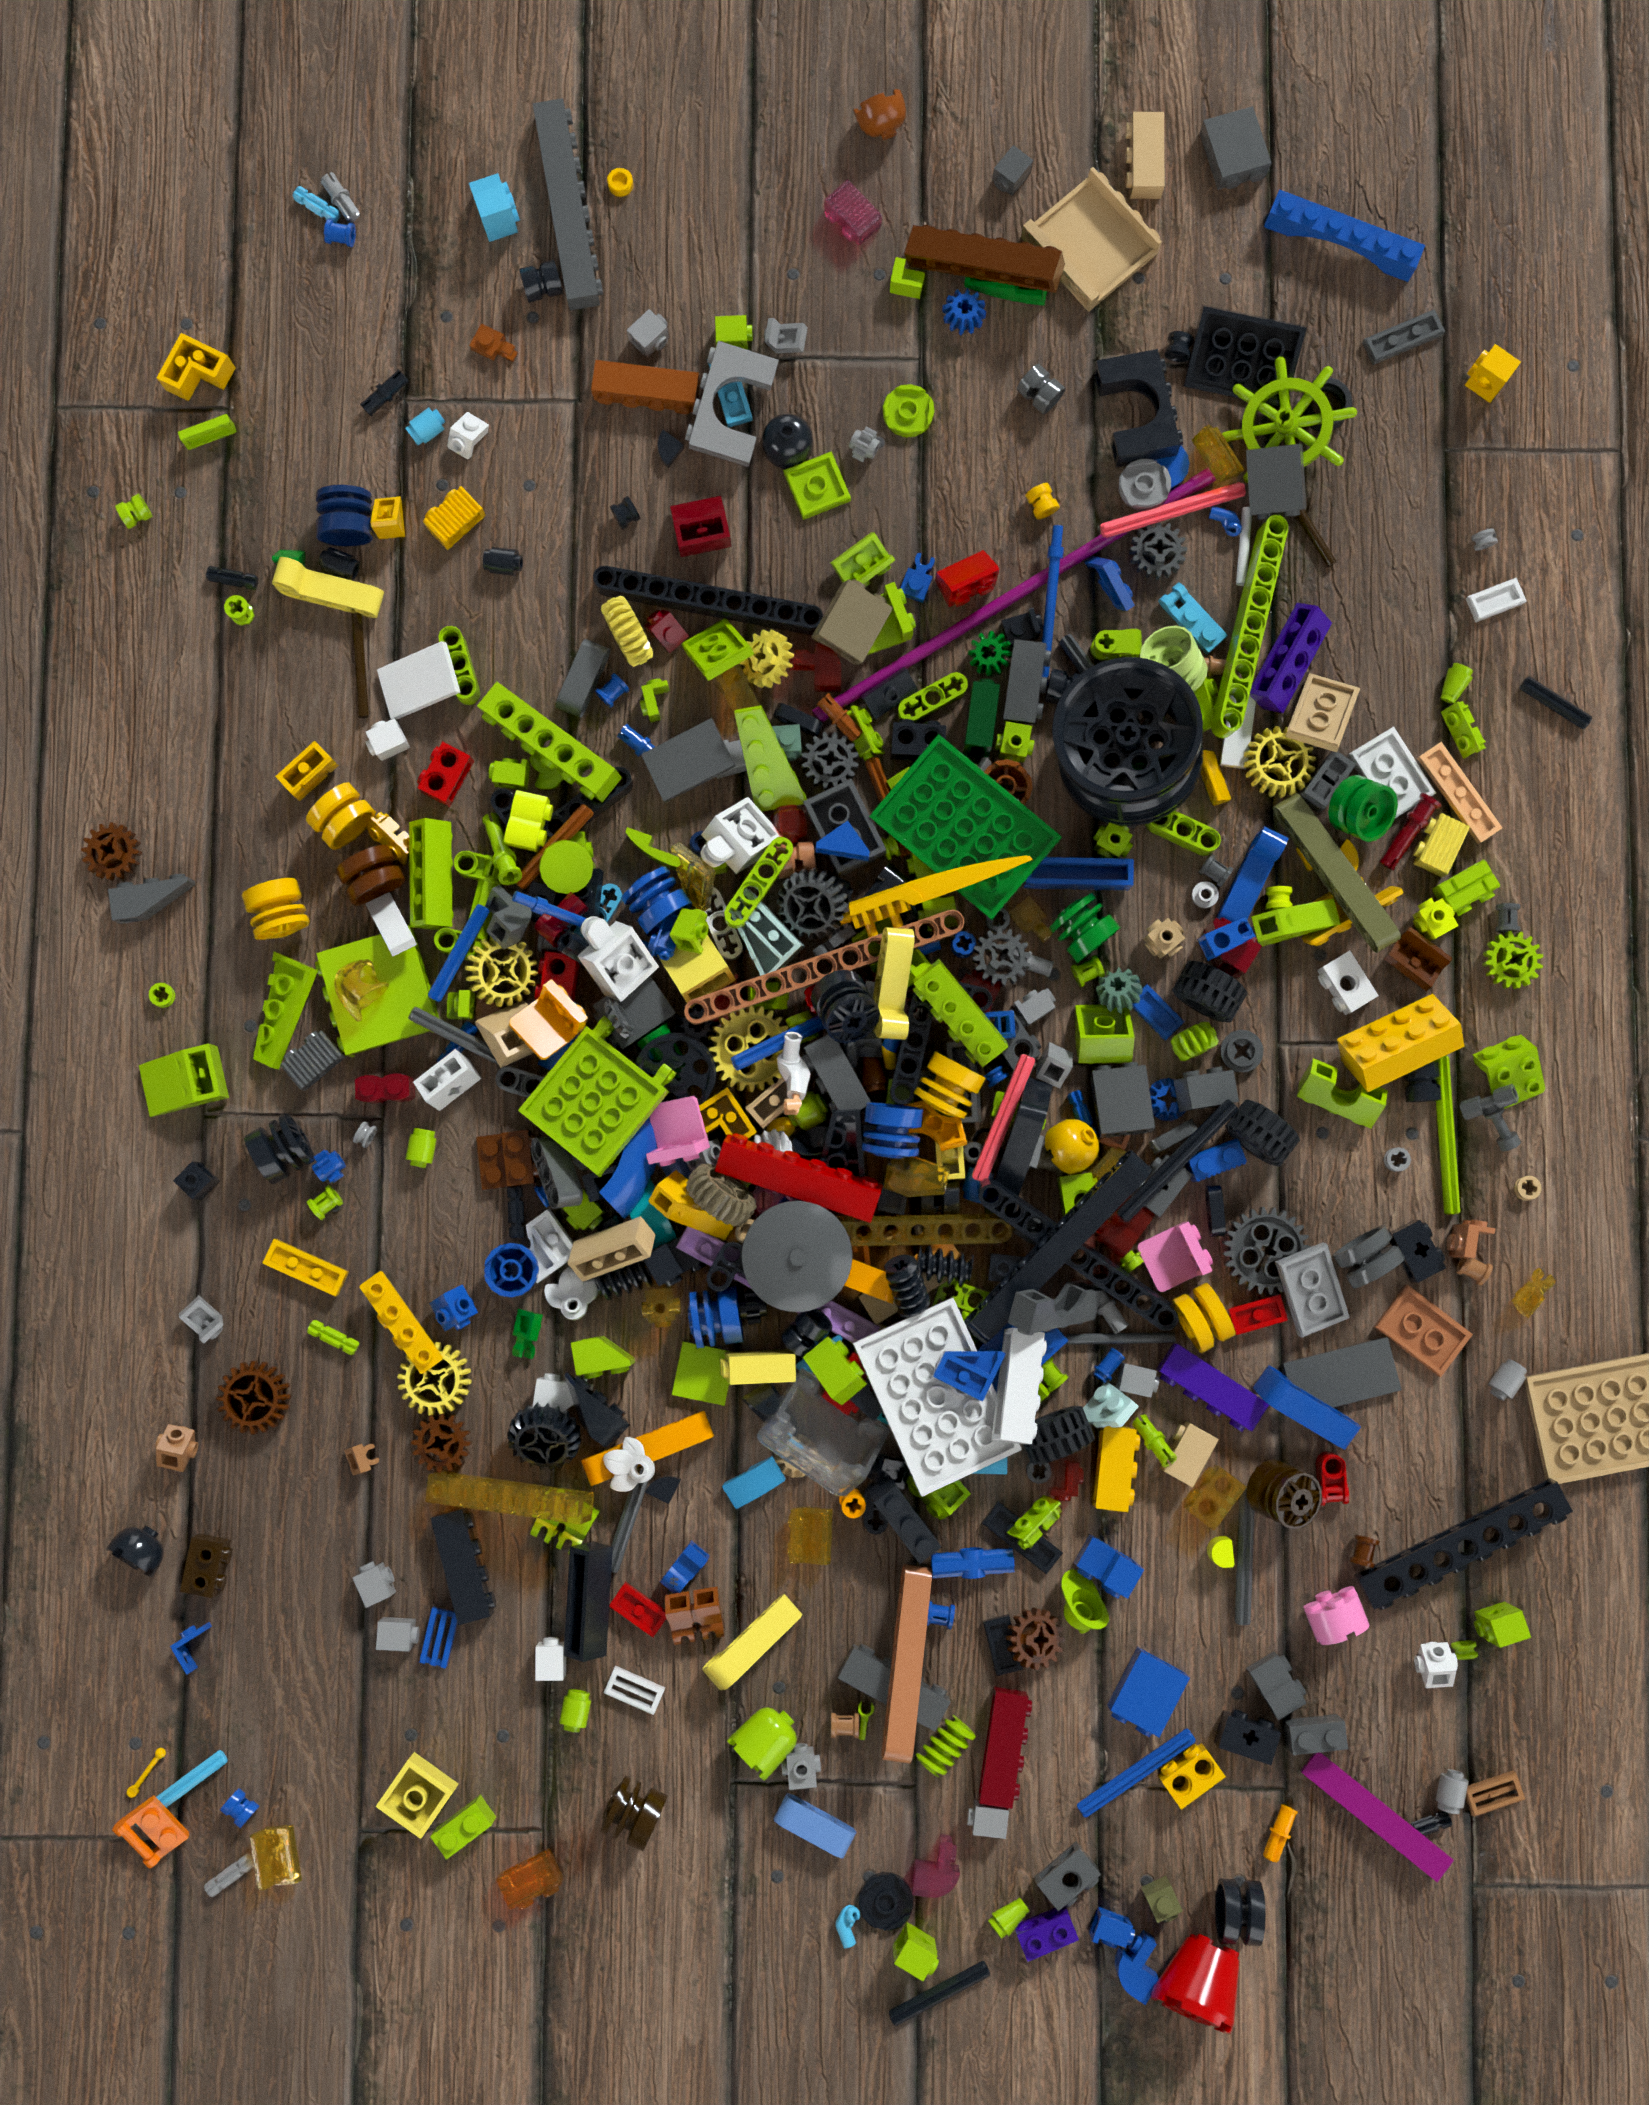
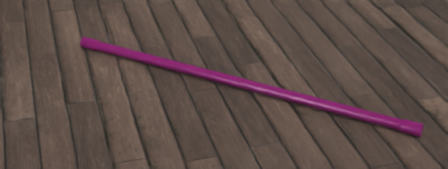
M1211 466L1202 470L1187 482L1172 490L1162 505L1184 499L1194 492L1202 490L1217 480L1216 472ZM1131 531L1109 538L1102 537V535L1097 536L1063 557V559H1060L1059 575ZM1049 567L833 699L843 709L901 668L905 667L908 669L1048 582ZM819 706L812 710L815 718L821 722L829 719Z

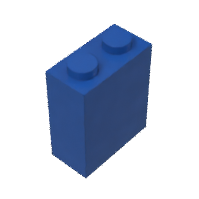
M1137 1646L1107 1704L1110 1711H1112L1111 1716L1126 1724L1127 1720L1137 1725L1135 1729L1147 1737L1154 1734L1160 1738L1190 1677L1182 1670Z

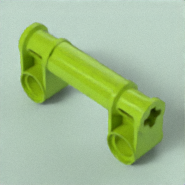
M461 851L454 858V867L457 873L464 878L478 881L469 915L470 918L476 905L480 904L485 907L491 889L502 884L498 879L499 870L492 862V855ZM466 858L474 861L473 867L468 871L460 869L461 861ZM490 911L464 960L469 961L467 959L468 955L477 956L474 951L472 952L473 945L483 949L480 941L482 939L488 940L489 934L486 931L493 916ZM450 928L438 930L434 936L435 946L440 952L449 955L462 931ZM451 935L454 937V943L451 947L444 948L440 945V940L443 936Z

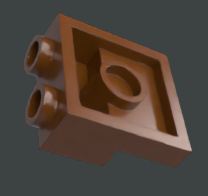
M530 1130L476 1137L482 1190L537 1184L536 1178L539 1177L531 1154V1142L536 1136L531 1135Z

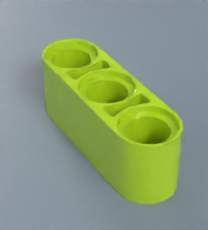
M446 626L439 633V642L447 643L450 637H458V642L455 645H447L454 667L458 661L466 663L463 669L454 670L460 692L465 686L473 687L470 694L461 695V693H458L456 697L462 704L473 705L480 698V689L466 640L457 627Z
M1177 811L1164 817L1165 823L1163 825H1157L1154 822L1145 824L1151 833L1201 856H1208L1213 853L1221 842L1218 831ZM1183 825L1187 827L1188 836L1179 835L1176 829L1177 826ZM1201 837H1209L1213 843L1212 847H1204L1201 843Z

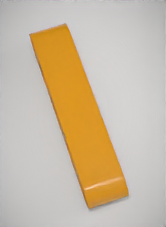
M701 1411L638 1436L635 1439L644 1446L645 1455L651 1458L652 1461H656L714 1437L705 1411ZM623 1443L581 1460L590 1486L614 1477L615 1474L606 1468L603 1456L612 1450H623Z

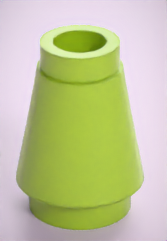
M1453 663L1452 667L1448 668L1440 699L1449 704L1456 703V700H1458L1473 679L1471 676L1473 670L1462 664Z
M1019 1897L1017 1900L991 1913L992 1917L988 1922L998 1936L1003 1939L1006 1935L1009 1937L1030 1910Z

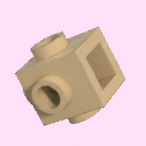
M1167 918L1161 922L1158 919L1146 929L1149 934L1143 939L1146 942L1145 946L1152 955H1157L1159 959L1166 954L1171 958L1183 948L1180 942L1185 939L1182 935L1184 930L1175 920L1171 922ZM1163 932L1171 939L1170 941H1165L1162 938Z

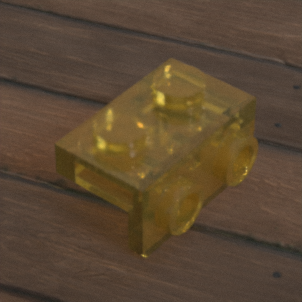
M1206 425L1191 440L1218 483L1239 476L1245 470L1218 427L1212 428L1211 425Z
M800 1506L791 1509L788 1519L790 1541L787 1546L790 1564H831L833 1509Z
M293 1825L267 1826L250 1835L255 1877L259 1891L266 1890L274 1885H291L302 1881Z

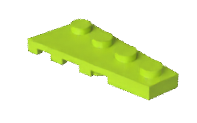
M762 706L735 710V719L754 804L761 812L802 805L803 801L807 800V797L798 783V778L792 770Z

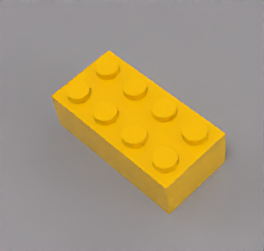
M1434 994L1428 995L1337 1039L1342 1063L1367 1092L1464 1047L1461 1023Z

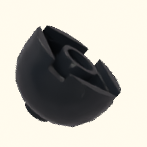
M790 413L780 414L772 418L765 426L762 436V447L767 460L774 466L782 469H788L807 461L814 447L813 434L807 422L800 416Z
M146 1525L143 1529L136 1527L123 1529L118 1532L106 1548L107 1551L112 1552L113 1556L135 1570L141 1568L145 1571L144 1575L151 1578L159 1568L164 1554L162 1544L156 1539L159 1533Z

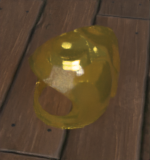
M368 959L345 964L337 971L334 980L338 998L351 1016L358 1022L363 1019L361 1010L372 1004L389 988V983L379 981L374 965Z

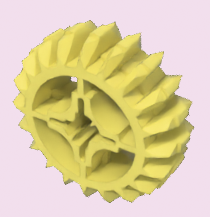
M620 595L609 599L601 606L602 614L629 665L635 667L646 663L647 660L653 657V651L628 601Z
M1275 726L1273 733L1267 728L1263 731V736L1259 733L1256 734L1254 737L1255 742L1250 741L1248 744L1251 751L1244 753V756L1249 760L1245 761L1243 766L1244 768L1251 769L1245 775L1247 778H1255L1251 786L1254 787L1259 783L1261 785L1260 793L1269 789V797H1273L1276 791H1278L1280 798L1285 797L1286 791L1289 795L1295 794L1296 789L1301 791L1305 787L1304 782L1308 783L1312 779L1308 773L1315 771V767L1310 764L1316 760V757L1308 755L1313 751V747H1305L1304 742L1285 737L1288 727L1283 730V733H1281L1279 726ZM1277 743L1284 744L1290 747L1293 751H1285L1281 747V745ZM1267 745L1269 760L1260 765L1261 750ZM1276 759L1278 761L1287 760L1283 765L1281 763L1272 764ZM1298 759L1299 770L1296 777L1292 779L1290 764ZM1266 773H1274L1282 781L1274 780L1267 776Z
M491 936L490 943L486 939H482L480 942L483 949L474 946L472 949L477 956L468 955L467 957L469 961L473 962V966H465V970L472 971V975L467 976L466 981H475L471 985L470 990H479L476 996L478 999H483L486 996V1004L491 1005L495 1000L497 1007H502L504 1001L507 1006H512L513 998L517 1002H521L522 996L520 992L529 995L530 991L526 986H535V981L530 980V975L536 976L538 974L537 971L531 970V966H535L537 961L528 960L533 954L532 950L523 952L526 948V943L521 942L518 945L515 944L506 948L511 953L503 959L497 960L489 954L502 947ZM516 959H518L520 964L519 978L514 973V966L517 963ZM483 963L489 969V975L486 978V983L482 975ZM496 965L505 966L503 968V971L505 972V975L508 977H505L503 975L498 976L500 971ZM502 981L514 986L502 993L491 990Z
M436 1342L435 1346L442 1354L443 1359L450 1364L443 1369H438L435 1366L423 1374L422 1381L415 1386L414 1375L416 1367L406 1355V1359L411 1364L401 1363L400 1368L406 1370V1373H401L397 1376L398 1379H405V1383L398 1385V1389L406 1388L408 1392L402 1395V1399L405 1400L410 1397L413 1399L408 1405L410 1408L420 1404L418 1407V1413L420 1414L428 1407V1416L434 1415L436 1408L439 1415L445 1414V1406L449 1411L455 1410L453 1401L457 1404L464 1402L459 1393L462 1395L469 1394V1390L462 1387L463 1384L468 1385L472 1383L471 1379H464V1375L471 1373V1369L463 1370L461 1365L467 1363V1359L464 1358L458 1361L456 1358L461 1352L456 1350L451 1355L452 1346L449 1344L441 1351V1342ZM445 1372V1374L440 1376V1380H438L439 1385L433 1383L424 1386V1384L429 1382V1378L432 1377L430 1376L431 1373L436 1375ZM454 1372L455 1386L449 1395L446 1380ZM431 1389L436 1395L440 1396L442 1401L428 1400L420 1392Z

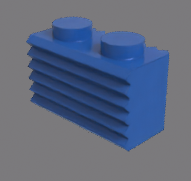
M1233 1139L1196 1153L1185 1164V1167L1192 1174L1190 1180L1192 1182H1200V1180H1205L1211 1176L1245 1165L1247 1160L1239 1140Z

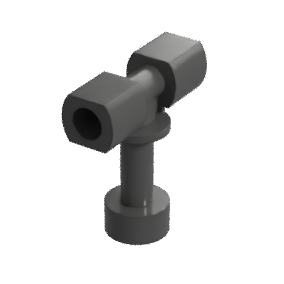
M1513 1084L1495 1089L1493 1095L1483 1099L1478 1095L1461 1101L1460 1109L1466 1120L1483 1115L1485 1119H1492L1500 1135L1496 1142L1501 1151L1512 1150L1521 1144L1517 1132L1509 1131L1502 1116V1113L1505 1111L1504 1107L1518 1102L1519 1096Z

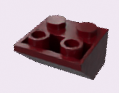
M721 496L670 506L681 557L732 547Z
M1215 918L1206 925L1204 933L1207 934L1232 922L1225 918H1220V920ZM1254 937L1212 959V966L1222 970L1234 979H1238L1247 972L1262 946L1257 943L1258 939Z

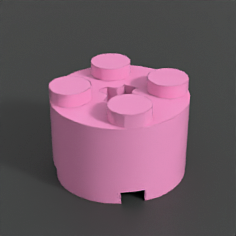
M1354 1586L1345 1587L1334 1594H1331L1329 1590L1320 1592L1315 1595L1316 1601L1304 1605L1305 1613L1317 1642L1320 1641L1321 1645H1331L1348 1640L1346 1635L1354 1631L1355 1635L1358 1636L1370 1626Z

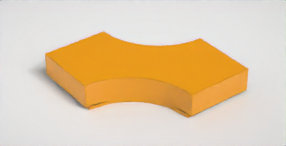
M923 1100L904 1105L923 1109L922 1127L909 1129V1133L916 1132L930 1136L937 1142L941 1151L967 1145L960 1117L943 1116L925 1104Z

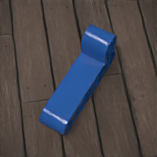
M1265 826L1257 832L1216 918L1219 920L1220 918H1225L1230 922L1244 917L1248 919L1274 862L1280 857L1288 842V837Z
M1270 1365L1266 1367L1253 1386V1389L1271 1407L1346 1450L1361 1428L1358 1423L1345 1414L1294 1385L1283 1373Z

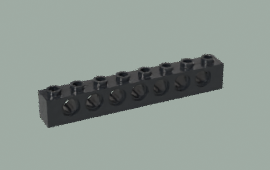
M1549 1478L1375 1564L1374 1568L1369 1567L1354 1574L1370 1606L1374 1610L1377 1608L1383 1610L1394 1604L1393 1600L1401 1596L1404 1598L1413 1596L1419 1592L1418 1588L1426 1584L1431 1586L1441 1582L1444 1579L1443 1576L1450 1572L1459 1573L1467 1569V1564L1476 1559L1478 1561L1486 1560L1493 1555V1551L1501 1547L1502 1549H1507L1518 1543L1517 1539L1525 1535L1531 1537L1539 1534L1543 1530L1541 1527L1549 1523L1555 1525L1567 1519L1566 1515L1572 1513L1573 1510L1558 1482ZM1537 1503H1542L1544 1506L1543 1512L1538 1516H1534L1533 1507ZM1513 1515H1518V1525L1514 1528H1509V1518ZM1493 1527L1494 1536L1490 1540H1484L1483 1532L1485 1529ZM1462 1540H1469V1549L1465 1552H1459V1543ZM1444 1552L1445 1560L1443 1563L1434 1564L1433 1558L1435 1554ZM1414 1564H1420V1573L1414 1577L1409 1576V1568ZM1387 1577H1396L1394 1587L1390 1589L1384 1588V1581Z

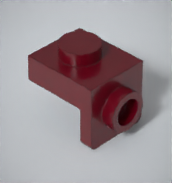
M663 609L653 612L647 618L648 623L644 625V628L652 633L667 653H671L689 637L673 615Z

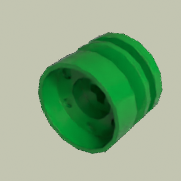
M1093 893L1075 900L1058 915L1054 923L1048 928L1052 934L1062 927L1065 929L1057 938L1059 942L1071 936L1074 941L1067 948V952L1076 963L1086 958L1121 928L1110 914L1101 919L1096 917L1103 907L1101 903L1091 910L1089 909L1088 905L1096 899Z

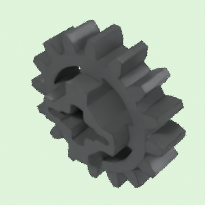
M1161 522L1156 523L1154 528L1152 525L1145 526V531L1139 528L1136 533L1137 537L1132 538L1131 544L1133 547H1130L1129 554L1135 556L1132 558L1131 564L1138 563L1137 572L1145 570V578H1149L1151 574H1155L1156 580H1159L1161 574L1169 578L1171 570L1177 573L1180 569L1179 564L1183 565L1186 559L1182 555L1186 554L1187 547L1181 546L1186 539L1185 537L1178 538L1177 535L1180 530L1176 529L1172 532L1170 530V523L1165 528L1161 527ZM1152 536V540L1150 542H1145L1144 544H1142L1145 539ZM1155 547L1159 548V552H1162V553H1161V554H1157V550L1154 549V548H1155ZM1172 557H1174V559L1169 564L1164 565V561L1166 559H1171Z
M823 732V739L819 740L814 736V745L808 743L805 745L809 753H802V759L808 762L802 764V769L809 770L806 774L807 779L815 778L813 782L815 787L819 783H823V789L827 790L828 785L835 787L838 783L847 781V777L854 779L855 774L851 769H858L859 764L853 762V760L858 759V753H851L855 745L854 743L846 745V736L839 740L837 739V732L833 733L832 738H828L827 733ZM828 745L823 751H817L819 748ZM838 747L845 752L847 758L846 756L840 755V753L837 750ZM829 757H834V762L831 766H828L826 761ZM813 764H815V766L820 767V769L823 771V775H820L814 769ZM839 770L844 771L839 776L832 777Z
M998 928L996 935H993L990 930L987 931V940L980 937L978 942L981 947L975 946L973 952L979 954L972 958L973 963H979L975 968V972L984 973L982 981H985L988 977L992 979L991 986L1000 981L1001 986L1005 987L1007 980L1013 985L1016 984V976L1023 978L1025 973L1022 969H1028L1030 963L1025 960L1031 957V953L1024 952L1028 947V943L1021 944L1019 942L1022 936L1020 934L1015 938L1012 937L1011 929L1007 931V934H1003L1002 929ZM997 941H1004V942H1007V943H1006V944H998V945H997L995 942H997ZM1015 949L1019 954V964L1013 956ZM984 951L990 958L988 966H986L984 961ZM1006 954L1005 960L1000 962L996 960L998 955ZM997 971H1007L1008 973H1007V974H997L996 972H997Z

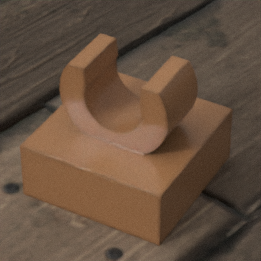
M359 1444L344 1450L353 1476L371 1470L370 1466L379 1462V1458L370 1460L366 1456L368 1450L375 1448L374 1444L365 1446Z

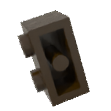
M197 1534L191 1537L180 1592L213 1598L219 1595L220 1591L224 1590L227 1581V1575H224L225 1566L230 1563L233 1549L230 1548V1539Z

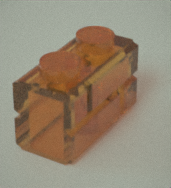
M548 1848L500 1872L496 1880L508 1908L512 1910L518 1907L519 1910H523L534 1903V1898L542 1894L546 1898L559 1891L558 1886L563 1881V1875L556 1864L551 1850Z

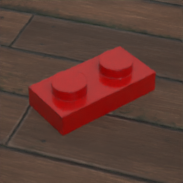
M1281 1294L1227 1308L1228 1315L1235 1329V1335L1288 1321Z
M626 1581L609 1604V1607L651 1637L656 1635L667 1619L665 1609Z

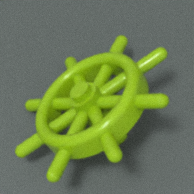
M1278 357L1275 360L1277 380L1266 384L1255 394L1240 384L1234 385L1233 393L1247 402L1248 405L1243 415L1242 428L1222 432L1220 434L1222 442L1244 439L1248 450L1261 449L1255 436L1275 433L1265 448L1277 447L1283 439L1285 445L1295 444V437L1310 447L1303 453L1304 467L1311 464L1320 455L1336 466L1343 464V457L1329 448L1328 444L1332 436L1334 421L1355 417L1357 409L1349 407L1332 411L1327 397L1321 391V388L1333 373L1332 367H1324L1314 382L1311 383L1300 378H1287L1286 361L1283 357ZM1289 391L1303 393L1304 395L1291 410ZM1279 394L1280 409L1278 411L1266 403L1268 399ZM1312 400H1314L1321 413L1300 417ZM1258 411L1274 421L1254 426ZM1322 424L1318 438H1315L1302 428ZM1247 472L1243 476V479L1246 483H1248Z

